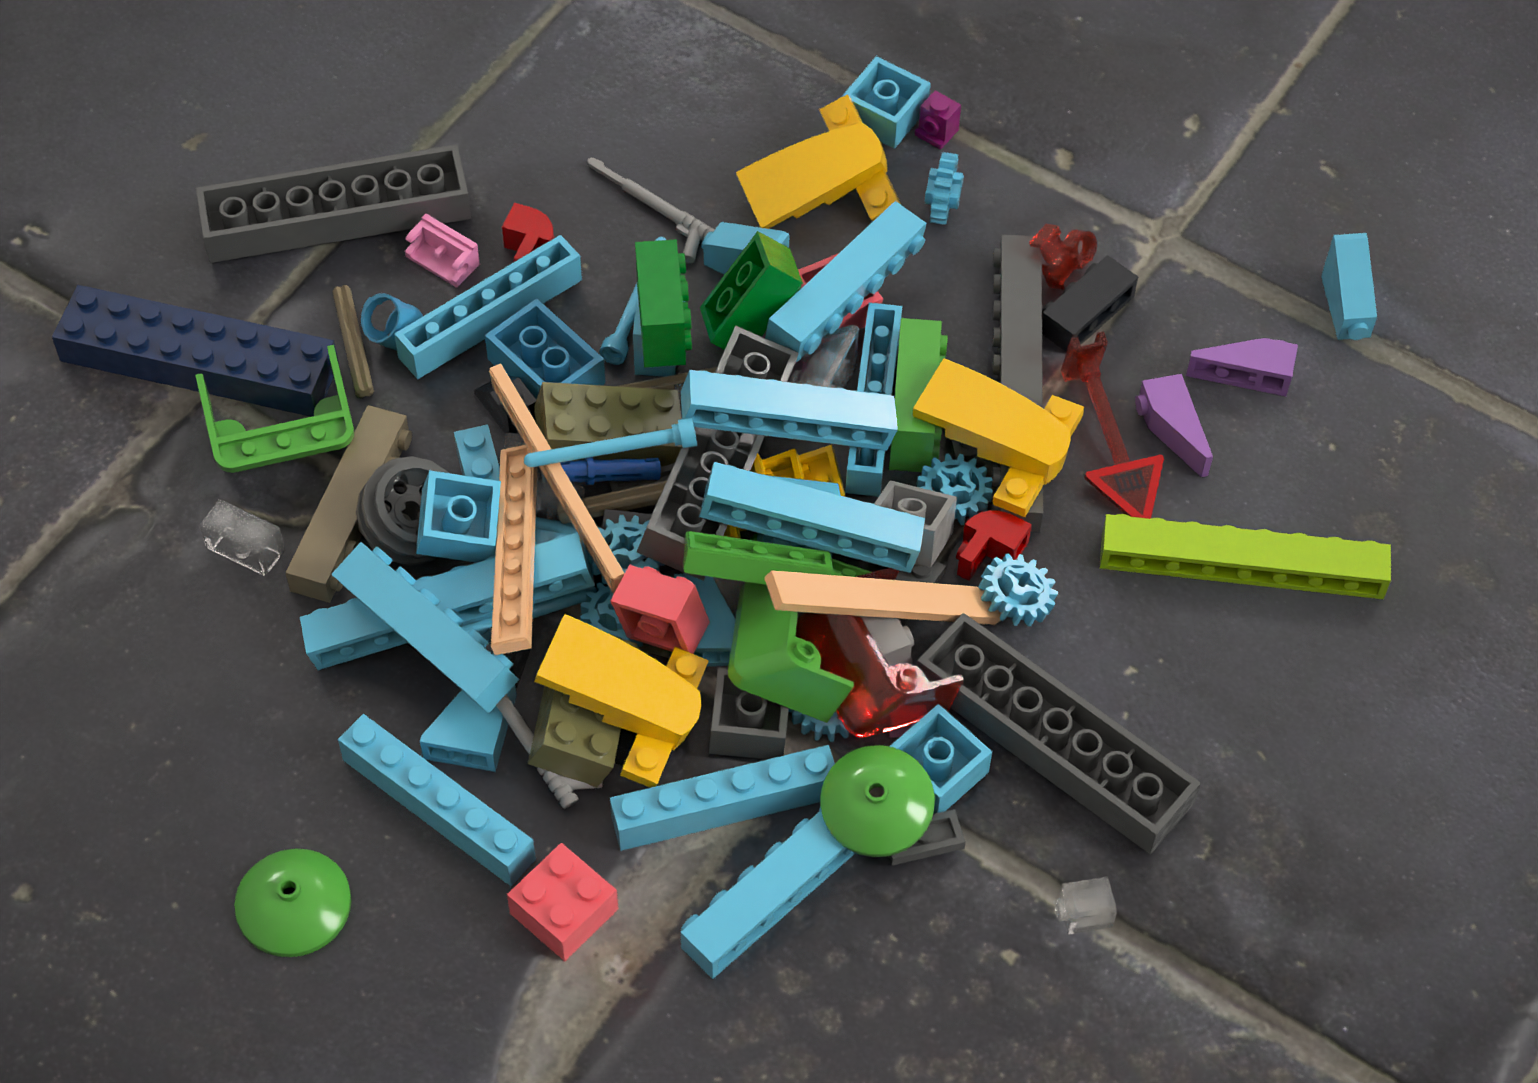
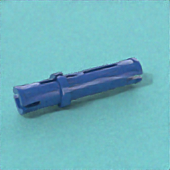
M589 457L579 461L560 462L571 482H585L586 485H594V482L660 480L661 476L659 458L594 460L593 457Z

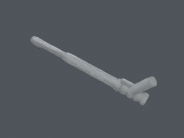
M595 158L588 159V166L621 186L623 191L674 221L677 225V231L687 237L683 252L685 253V262L694 263L700 240L703 241L707 233L713 232L715 229L704 224L689 213L682 212L632 180L625 179L605 167L602 161Z
M506 694L496 706L530 755L534 734ZM537 768L539 774L543 775L542 778L545 783L549 784L548 787L551 792L555 793L554 796L557 801H560L559 804L563 809L570 807L578 801V796L573 793V790L596 788L584 782ZM603 781L600 783V785H599L597 788H602V786H603Z

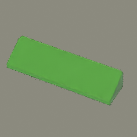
M686 531L683 568L684 572L688 574L767 585L764 577L771 571L833 575L831 555L828 551Z

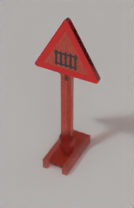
M1104 331L1098 332L1094 343L1081 346L1078 337L1072 338L1061 367V373L1065 382L1081 378L1082 382L1086 383L1115 463L1114 466L1086 472L1084 479L1124 514L1130 517L1151 519L1164 456L1156 455L1131 461L1128 457L1100 380L1101 372L1099 367L1108 345Z

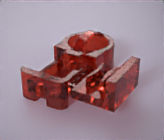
M1045 224L1032 238L1029 245L1030 247L1039 248L1045 262L1049 264H1042L1041 266L1048 286L1064 290L1063 283L1073 270L1083 269L1094 258L1097 250V240L1092 232L1075 229L1070 231L1066 238L1061 241L1059 226ZM1082 241V249L1080 254H1078V245Z

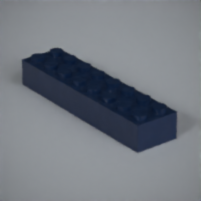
M77 285L52 335V340L61 362L199 392L195 375L202 373L210 395L310 417L314 416V409L318 402L326 397L333 380L327 346L334 345L336 352L334 340Z

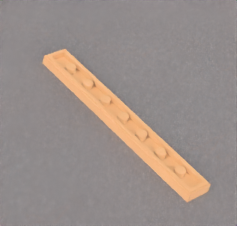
M502 364L491 367L489 373L493 389L530 453L551 450ZM554 463L539 466L614 595L625 574L561 464Z
M526 445L502 449L500 454L499 481H501L496 535L491 648L494 655L530 649L532 644L537 467H527L525 465L524 457L530 453Z
M771 571L764 577L774 608L780 611L955 622L962 613H965L979 624L996 625L1001 621V612L998 610L990 612L988 610L992 603L990 601H982L981 596L984 590L976 586Z

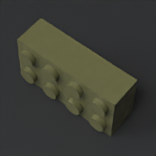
M542 382L534 406L536 424L551 449L671 429V425L678 424V420L682 419L678 390ZM675 443L595 456L593 459L659 458L660 466L662 467L676 462L682 445L675 446Z
M616 637V638H618V639H620V640H622V641L628 643L629 645H631V646L637 648V644H636V643H633V642L627 641V640H625V639ZM544 686L528 764L597 788L614 767L621 728L602 722L604 716L602 714L569 703V695Z

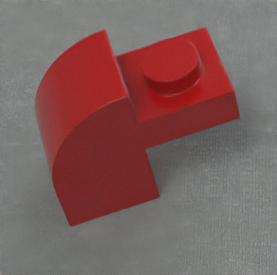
M518 203L513 204L502 225L504 248L517 251L513 258L515 262L554 239V233L550 219L543 212Z
M998 510L984 511L971 517L965 523L963 542L956 554V559L959 560L957 575L970 581L986 556L992 559L997 557L1002 560L1005 554L1009 553L1012 559L1016 560L1029 543L1032 524L1010 513Z

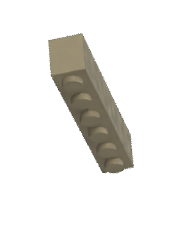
M367 405L354 432L353 440L347 446L286 570L290 592L330 603L335 591L342 589L343 585L331 574L356 548L362 537L356 515L359 493L378 467L392 459L399 458L402 451H406L409 448L412 440V431L409 430L406 415Z

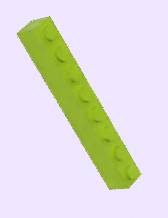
M1106 514L1101 540L1100 569L1384 599L1391 582V545L1380 544L1375 541L1343 540L1339 537L1307 536L1303 533H1278L1267 529L1250 530L1230 525L1212 526L1193 521L1185 523L1166 521L1162 518L1147 519L1130 517L1126 514Z

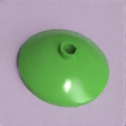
M875 745L851 751L832 766L822 785L820 805L827 829L842 846L861 855L885 857L908 849L924 835L933 817L935 797L929 775L915 758L893 747ZM873 788H881L884 794L876 798L870 795V791Z
M307 849L283 850L263 858L246 873L235 897L236 919L246 939L261 951L281 957L306 955L327 945L342 930L351 908L350 887L341 868L327 856ZM286 888H296L292 894L286 895L283 893Z

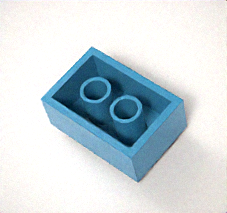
M535 299L485 334L488 360L494 366L501 363L507 375L519 377L536 400L542 382L601 386L606 383L604 358L538 299Z

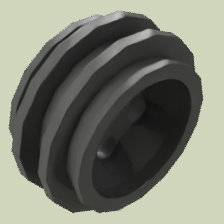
M414 456L392 459L374 471L359 493L356 515L360 531L372 549L378 546L393 562L411 566L430 563L438 558L416 554L418 537L416 533L419 526L421 506L419 492L422 493L429 470L449 473L433 461ZM394 487H404L405 492L398 494L394 491ZM384 503H386L390 507L388 513ZM402 513L408 515L411 520L406 519Z

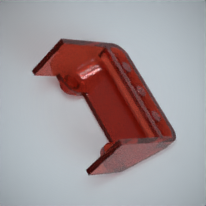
M887 568L855 577L896 580L899 571ZM804 612L797 620L795 636L811 642L816 647L821 656L820 669L854 682L852 690L836 712L845 728L855 736L869 737L918 722L938 704L949 712L964 681L962 675L959 674L929 683L924 673L912 664L901 663L889 666L861 616Z

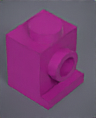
M935 90L920 106L919 127L915 130V136L941 150L959 131L961 104Z

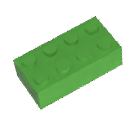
M901 318L894 395L898 430L891 442L889 470L922 472L924 465L931 467L933 458L939 460L942 427L913 417V407L946 356L948 335H941L942 321Z

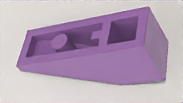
M1261 338L1193 350L1186 376L1287 396L1293 376L1298 345L1287 343L1283 340Z
M1182 374L1142 381L1140 393L1135 397V405L1138 414L1144 416L1148 429L1200 477L1208 476L1213 455Z

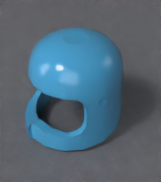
M380 293L369 297L364 303L361 312V326L364 334L370 341L397 351L394 333L420 319L423 315L415 306L406 304L386 293ZM387 300H391L396 309L390 314L385 330L379 331L371 323L373 310L378 304L380 305Z

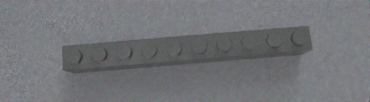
M1001 235L1000 248H994L993 268H999V274L993 275V294H999V300L993 301L992 319L999 320V327H993L992 347H998V354H993L992 374L998 375L999 383L1043 408L1041 236ZM999 463L998 466H993L992 487L1000 486L1010 468L1009 466ZM1043 487L1026 517L993 505V497L992 510L1010 513L1032 524L1031 532H1040L1043 518Z

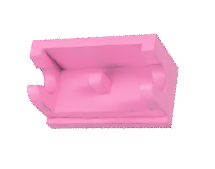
M428 214L422 217V220L408 233L405 239L412 243L405 251L408 259L456 288L480 265L478 246L475 242Z

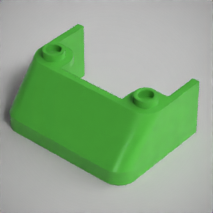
M334 345L327 346L338 395L319 401L312 417L246 431L244 426L236 420L227 419L215 422L203 374L195 375L213 456L220 469L225 472L234 473L342 449L351 443L354 437V428Z
M833 571V575L845 576L841 573ZM745 582L739 592L728 666V676L731 682L741 690L827 723L852 690L854 682L820 669L821 656L816 647L811 642L795 636L798 612L775 610L767 585ZM813 613L839 623V614Z

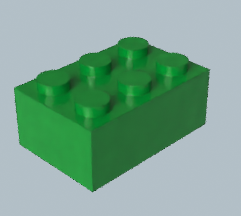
M759 231L755 233L700 306V311L712 344L725 350L735 326L762 337L767 330L769 318L801 289L803 281L791 250Z
M677 239L635 242L644 368L686 365L685 351L692 350L690 330L692 325L690 308H688V282L685 278V253H678Z

